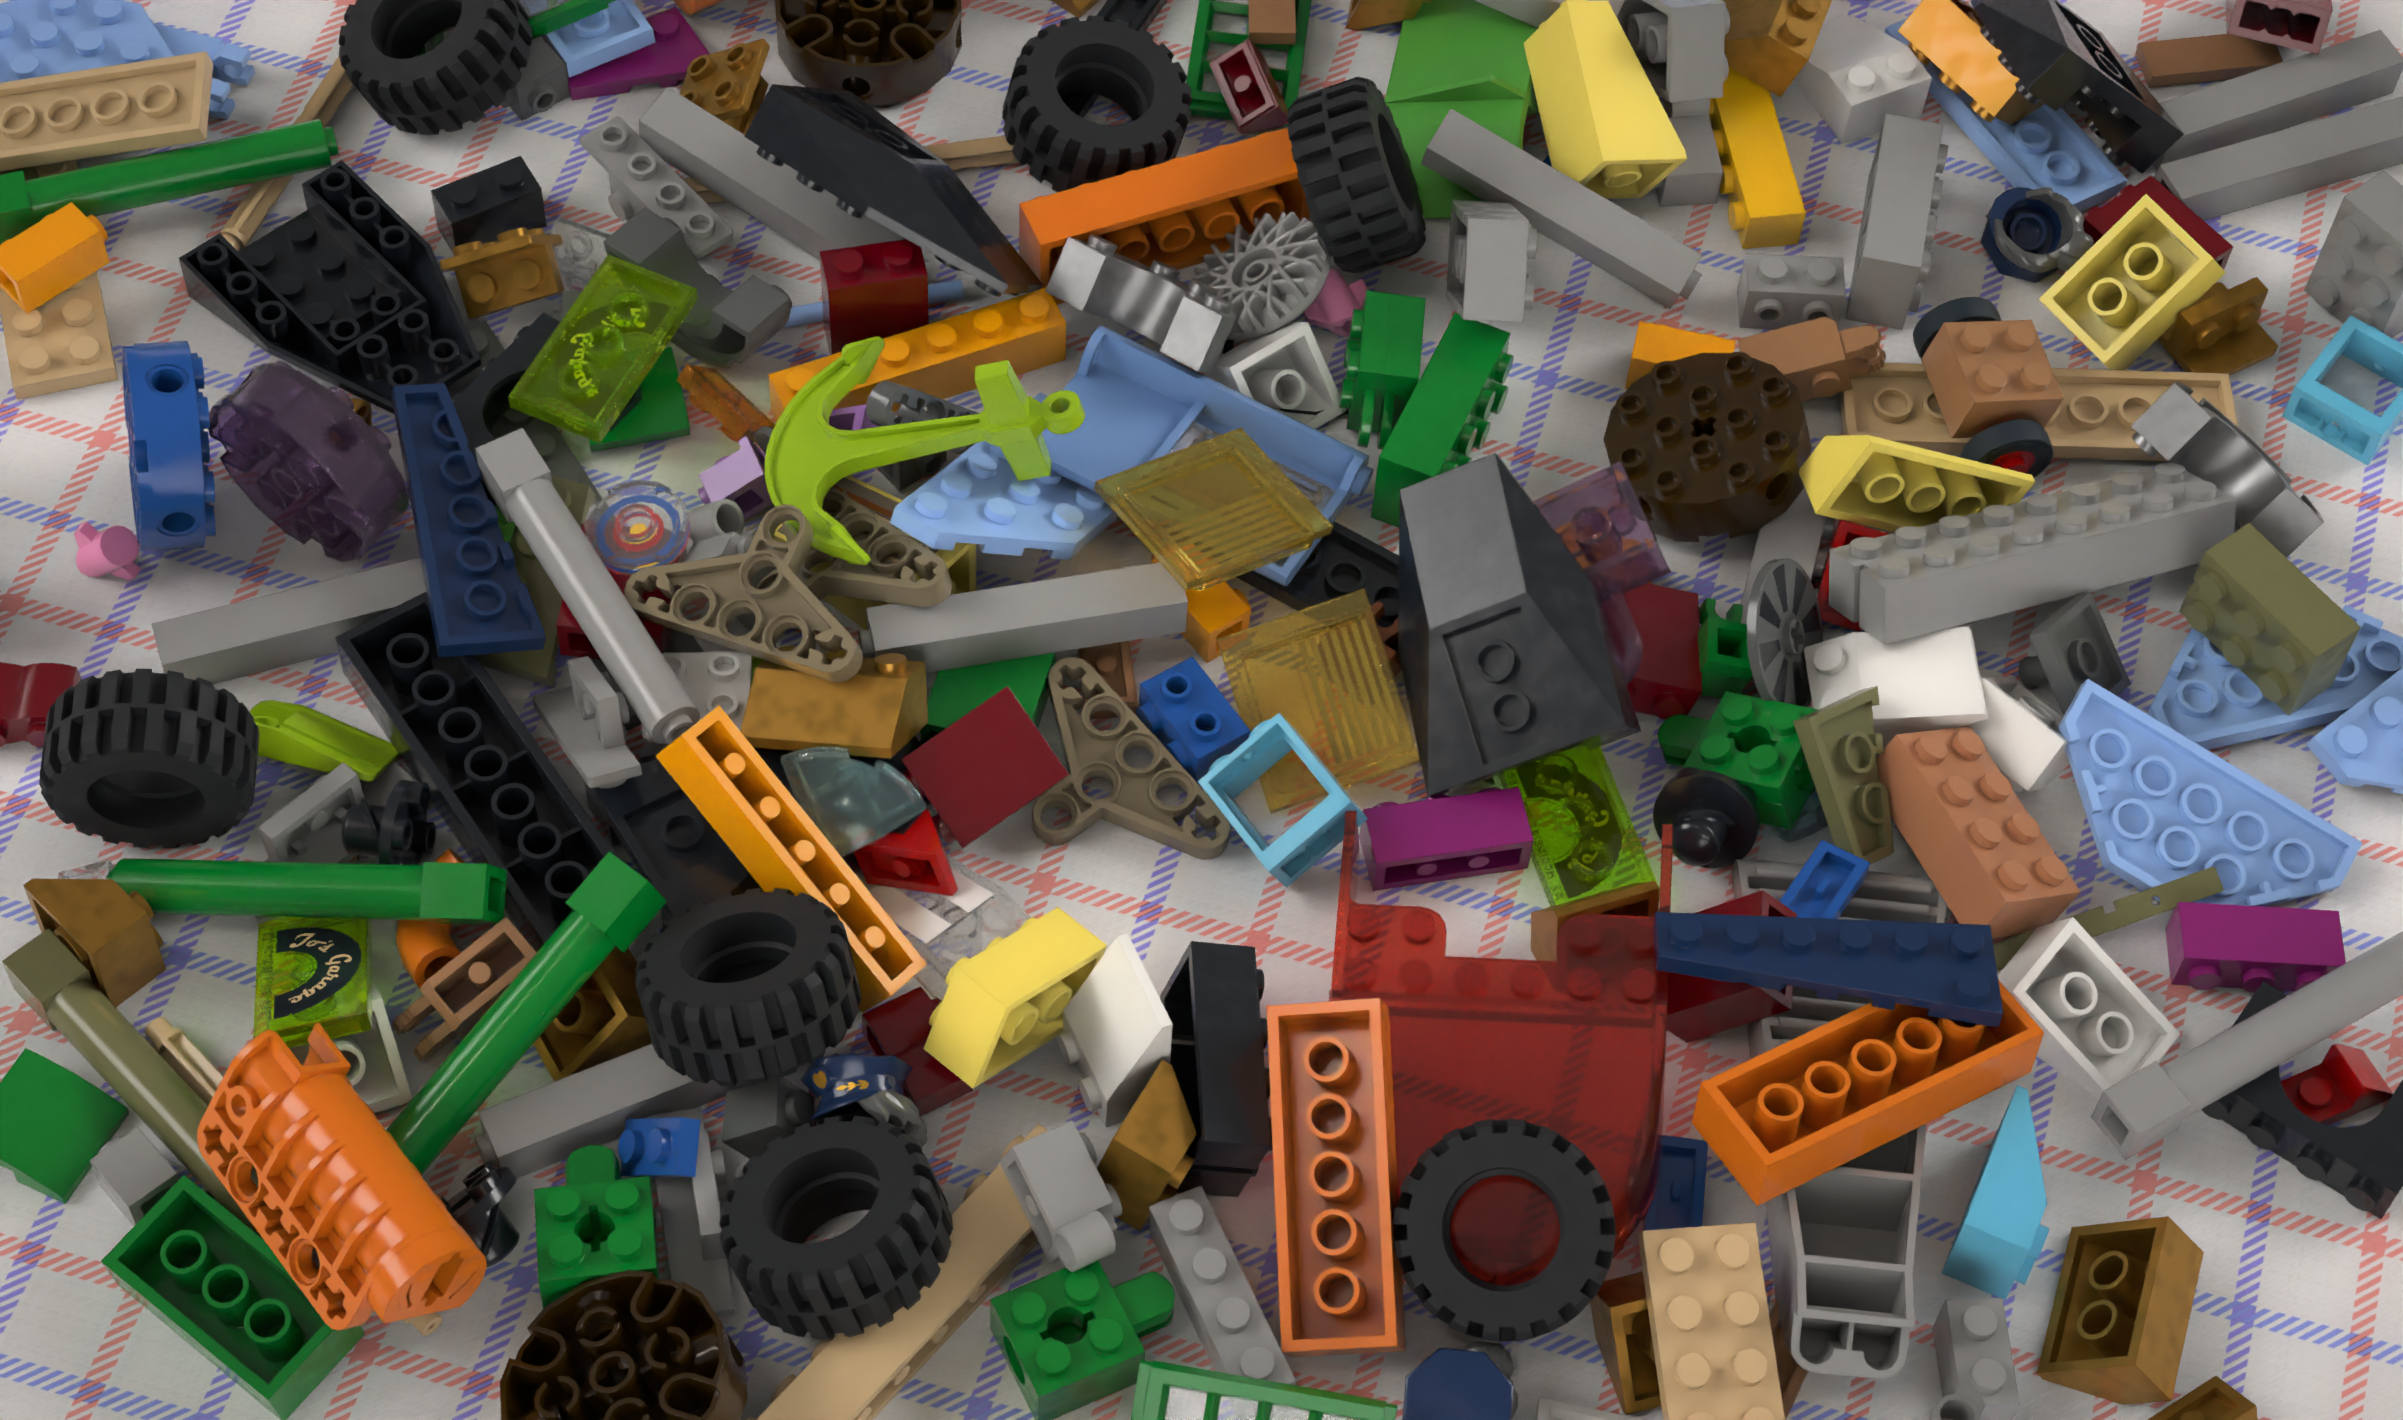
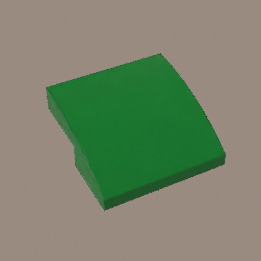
M672 347L660 348L652 353L654 350H649V353L643 351L619 355L620 358L642 370L639 371L642 400L611 432L584 416L591 452L690 435L688 414Z
M25 1048L0 1082V1166L13 1171L17 1182L66 1204L91 1169L92 1165L89 1160L98 1155L101 1148L113 1138L129 1115L128 1108L80 1076Z

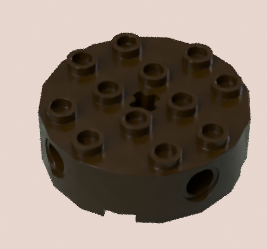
M775 0L778 55L792 77L805 87L851 91L868 105H874L879 108H887L895 103L927 92L951 71L962 47L961 0Z
M1744 352L1699 353L1678 360L1663 361L1656 364L1651 372L1633 382L1627 391L1617 399L1615 406L1611 409L1603 439L1621 507L1643 529L1676 542H1699V536H1717L1724 533H1729L1730 539L1757 531L1785 513L1804 489L1799 469L1808 459L1812 450L1806 417L1796 386L1774 365L1752 358Z
M626 1270L585 1281L544 1307L527 1329L531 1335L519 1348L516 1359L509 1358L500 1380L501 1420H741L748 1399L745 1360L704 1294L683 1281L679 1284L674 1280L657 1279L653 1272Z

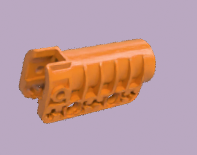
M320 1023L314 1025L307 1038L310 1047L303 1065L275 1031L266 1030L256 1036L235 1056L224 1074L199 1123L197 1130L198 1147L204 1160L323 1321L331 1329L340 1331L364 1325L373 1310L385 1324L461 1307L480 1285L486 1272V1258L463 1227L448 1212L440 1197L431 1190L416 1166L404 1155L392 1135L377 1120L372 1109L353 1089L346 1077L351 1065L329 1038L326 1030ZM252 1166H254L257 1172L258 1187L251 1179ZM313 1247H315L318 1253L319 1269L312 1260Z

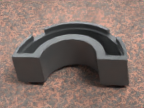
M646 207L603 241L609 261L626 292L635 288L646 304L671 309L658 330L670 329L662 334L687 354L706 364L720 368H730L736 362L742 364L778 333L789 320L792 302L782 288L776 285L771 286L755 275H752L735 291L722 286L717 278L707 274L695 260L685 243L679 226L673 220L666 217L662 218ZM676 313H681V315H680L679 317H676L675 314H676Z

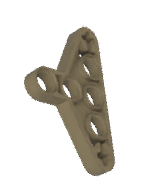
M832 486L824 497L822 509L825 512L831 510L840 511L833 518L842 524L851 536L865 531L872 532L868 538L856 542L868 554L871 561L867 565L849 564L844 559L830 556L810 546L796 576L819 601L830 594L909 606L930 607L943 602L951 594L953 588L946 563L941 557ZM783 522L782 526L787 541L795 538V535ZM905 554L898 562L891 564L881 563L889 555ZM825 561L833 562L829 568L823 571H809L818 563ZM777 568L765 576L758 583L756 589H764L771 586L777 579ZM916 572L918 573L919 578H921L918 581L915 576Z
M783 504L775 506L766 513L746 553L648 567L638 570L626 583L624 590L625 598L636 614L646 621L830 682L839 683L849 680L857 674L862 665L863 654L857 642L796 576L811 546L814 534L812 525L802 511L793 505ZM789 520L799 522L800 528L795 538L784 543L775 541V530L780 524ZM768 566L777 568V579L771 586L764 589L753 587L752 581L757 571ZM657 587L665 597L672 600L669 606L665 600L656 597H649L645 601L642 595L645 591L653 592ZM698 598L709 600V610L704 617L695 621L685 619V609L690 602ZM744 613L754 614L756 618L755 625L749 633L742 636L731 634L730 627L737 616ZM791 628H797L802 631L801 642L796 648L790 651H780L777 649V639L782 632ZM816 642L822 649L830 652H838L840 647H842L846 652V656L843 659L835 658L830 663L822 652L815 650Z
M1067 657L1057 661L1049 672L1048 687L1069 776L1041 795L1034 803L1032 824L1037 838L1050 845H1063L1073 840L1098 820L1103 819L1198 859L1208 860L1220 856L1227 849L1229 843L1230 822L1209 795L1089 663L1077 657ZM1066 676L1072 681L1081 678V691L1088 699L1084 704L1081 714H1078L1076 710L1082 708V696L1071 686L1063 690V678ZM1100 710H1109L1119 717L1120 722L1116 728L1110 731H1101L1092 726L1090 719L1094 713ZM1133 747H1143L1151 752L1153 761L1144 768H1133L1125 762L1123 756ZM1092 777H1102L1108 780L1113 788L1108 796L1094 799L1084 793L1082 789L1083 784ZM1167 784H1175L1185 790L1187 798L1177 806H1169L1159 800L1157 792ZM1196 806L1199 807L1196 808L1195 819L1206 830L1213 826L1216 827L1215 840L1211 841L1207 836L1201 837L1199 840L1196 838L1197 825L1189 816ZM1059 807L1069 812L1071 821L1066 827L1051 829L1043 824L1041 816L1047 809ZM1184 819L1182 826H1179L1176 823L1177 821Z

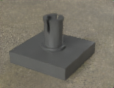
M2091 591L2073 596L2029 634L2037 655L2024 657L2020 660L2018 667L2021 681L2028 689L2032 690L2039 686L2050 684L2063 715L2068 710L2081 684L2087 679L2116 696L2131 684Z

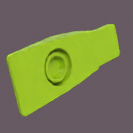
M267 700L259 702L250 711L259 730V756L328 773L344 762L357 773L359 780L374 781L400 757L392 743L304 705Z

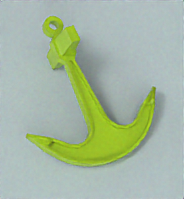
M878 336L849 343L842 348V356L811 378L797 392L780 415L771 433L766 450L764 475L767 490L774 507L787 504L793 505L802 511L813 527L814 536L811 547L830 556L844 559L849 564L867 565L871 561L868 554L859 547L842 524L822 509L824 497L838 481L856 472L983 441L996 447L1000 446L1018 481L1051 476V458L1042 432L1047 428L1055 434H1067L1079 428L1085 419V411L1079 396L1069 390H1060L1050 394L1040 403L1031 396H1027L1009 360L975 366L974 381L985 409L980 414L858 430H839L829 425V417L834 407L857 384H864L867 381L885 346L884 340ZM793 520L784 522L787 528L796 536L800 528L799 522Z

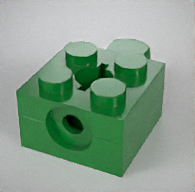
M1366 290L1363 309H1353L1349 339L1347 338L1343 368H1346V379L1343 378L1339 408L1348 409L1346 429L1358 430V447L1367 448L1370 434L1374 432L1378 433L1377 449L1383 450L1418 384L1426 298Z
M1726 691L1710 720L1681 714L1673 715L1666 719L1659 727L1658 741L1667 764L1683 768L1693 767L1699 770L1715 771L1734 779L1739 784L1750 787L1757 796L1756 806L1760 816V823L1791 830L1815 786L1793 721L1819 709L1778 701H1763L1762 698Z
M588 1145L575 1150L569 1155L565 1165V1186L534 1189L538 1283L543 1309L585 1281L622 1271L653 1272L655 1277L660 1279L656 1219L650 1176L621 1179L619 1161L613 1150L602 1145Z
M1098 1260L1074 1272L1063 1268L990 1299V1329L1034 1419L1053 1420L1136 1384L1140 1360L1145 1361V1350L1139 1338L1171 1324L1174 1313L1175 1294L1173 1286L1166 1277L1153 1271L1112 1287Z

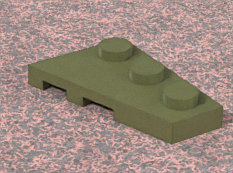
M1878 686L1861 689L1793 721L1835 846L1870 862V865L1894 853L1888 789L1882 783H1879L1877 755L1884 753L1883 736L1880 733H1874L1872 706L1879 705Z

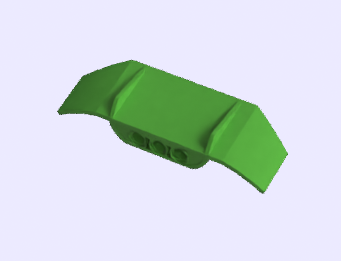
M1432 0L1430 3L1423 2L1414 18L1403 20L1387 87L1385 103L1389 106L1395 125L1398 127L1402 137L1403 146L1408 154L1411 170L1418 187L1419 199L1422 203V214L1425 219H1450L1451 200L1484 201L1421 164L1428 144L1450 109L1455 110L1522 150L1526 116L1539 114L1523 44L1538 28L1474 0Z

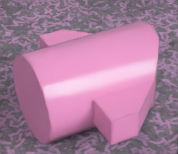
M1329 269L1321 292L1302 314L1309 324L1329 329L1336 335L1349 336L1353 309H1363L1368 287L1363 279L1348 285L1339 269Z
M86 521L80 524L74 532L79 547L76 564L82 574L88 577L112 574L130 581L141 571V568L133 562L139 553V543L137 537L128 528L116 525L98 532Z

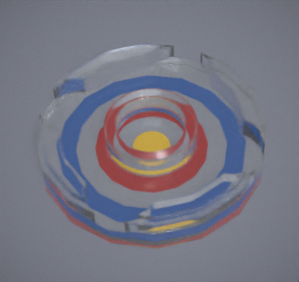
M635 480L620 483L609 489V495L600 502L597 499L588 510L584 523L585 535L605 567L616 574L632 576L640 569L671 564L687 546L691 527L686 505L680 497L678 498L677 495L670 492L669 487L660 482Z

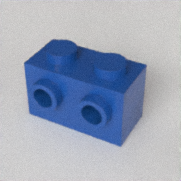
M1193 656L1140 683L1139 707L1136 708L1137 717L1153 735L1157 736L1163 746L1197 783L1208 773L1210 766L1218 758L1231 754L1249 738L1250 729Z

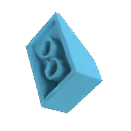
M2017 1085L1995 1133L1942 1270V1274L2004 1300H2006L2014 1281L2025 1285L2033 1264L2041 1253L2050 1229L2040 1224L2047 1205L2028 1089Z

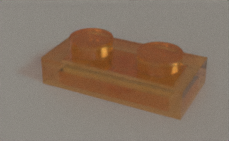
M686 364L676 380L690 393V402L703 412L713 414L722 423L721 431L737 443L738 440L745 436L752 442H756L754 433L759 428L768 426L774 429L775 424L715 368Z

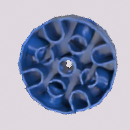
M188 341L137 343L134 346H124L122 348L125 421L129 439L130 456H128L134 519L140 550L161 551L204 548L206 537L216 536L214 506L209 504L215 503L213 471H209L208 465H204V463H210L208 431H204V429L210 428L208 399L203 397V392L198 390L204 389L202 357H198L197 353H191Z

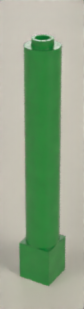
M315 119L29 180L25 179L23 170L0 175V245L71 202L86 217L91 214L96 217L331 167L330 157L339 155L333 127L323 128L321 120Z
M610 851L565 902L572 909V912L386 1129L421 1175L425 1173L611 951L616 947L624 953L667 902L647 879Z
M123 858L109 872L107 879H113L127 894L133 890L138 892L149 904L154 914L433 921L440 924L496 925L504 918L507 870L486 863L423 862V865Z

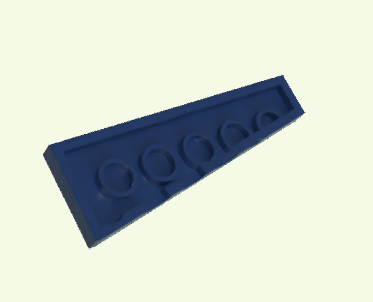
M445 383L393 386L392 404L438 658L544 649L545 631L527 586L522 584L514 565L515 556L509 541L505 542L497 523L498 514L493 502L487 498L481 483L482 474L474 454L467 446L468 439Z
M1673 912L1655 913L1653 933L1656 970L1731 983L1744 982L1755 987L1781 991L1787 985L1812 989L1817 992V997L1838 1001L1839 994L1872 999L1873 1007L1894 1010L1895 1004L1898 1003L1928 1008L1927 1016L1985 1026L1999 1027L2003 1009L1991 925Z

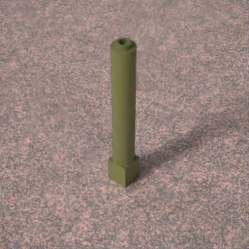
M49 928L4 959L2 962L13 989L52 1031L57 1028L219 1204L261 1237L199 1151L197 1130L208 1105L93 984L89 971ZM252 1166L251 1179L258 1187L257 1172L254 1166Z

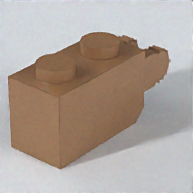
M1827 317L1738 339L1740 352L1774 365L1796 386L1801 402L1819 397H1830L1836 393L1853 389L1851 379L1868 375L1870 372L1875 373L1877 370L1880 371V368L1884 367L1886 358L1885 351L1880 348L1881 332H1878L1874 325L1869 326L1868 324L1867 326L1862 325L1860 328L1856 326L1838 331L1836 321Z
M506 916L426 980L420 988L424 995L407 1007L405 1011L401 1012L393 1020L391 1026L398 1035L405 1034L413 1030L420 1022L437 1010L445 1021L430 1034L423 1037L413 1051L420 1061L427 1060L457 1036L463 1040L537 952Z

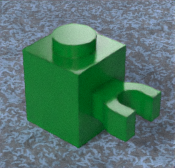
M1706 598L1699 607L1701 627L1698 629L1699 668L1700 672H1702L1701 695L1722 699L1726 691L1740 694L1753 677L1747 648V624L1740 623L1743 615V605L1733 604L1726 613V619H1723L1715 611L1716 600Z

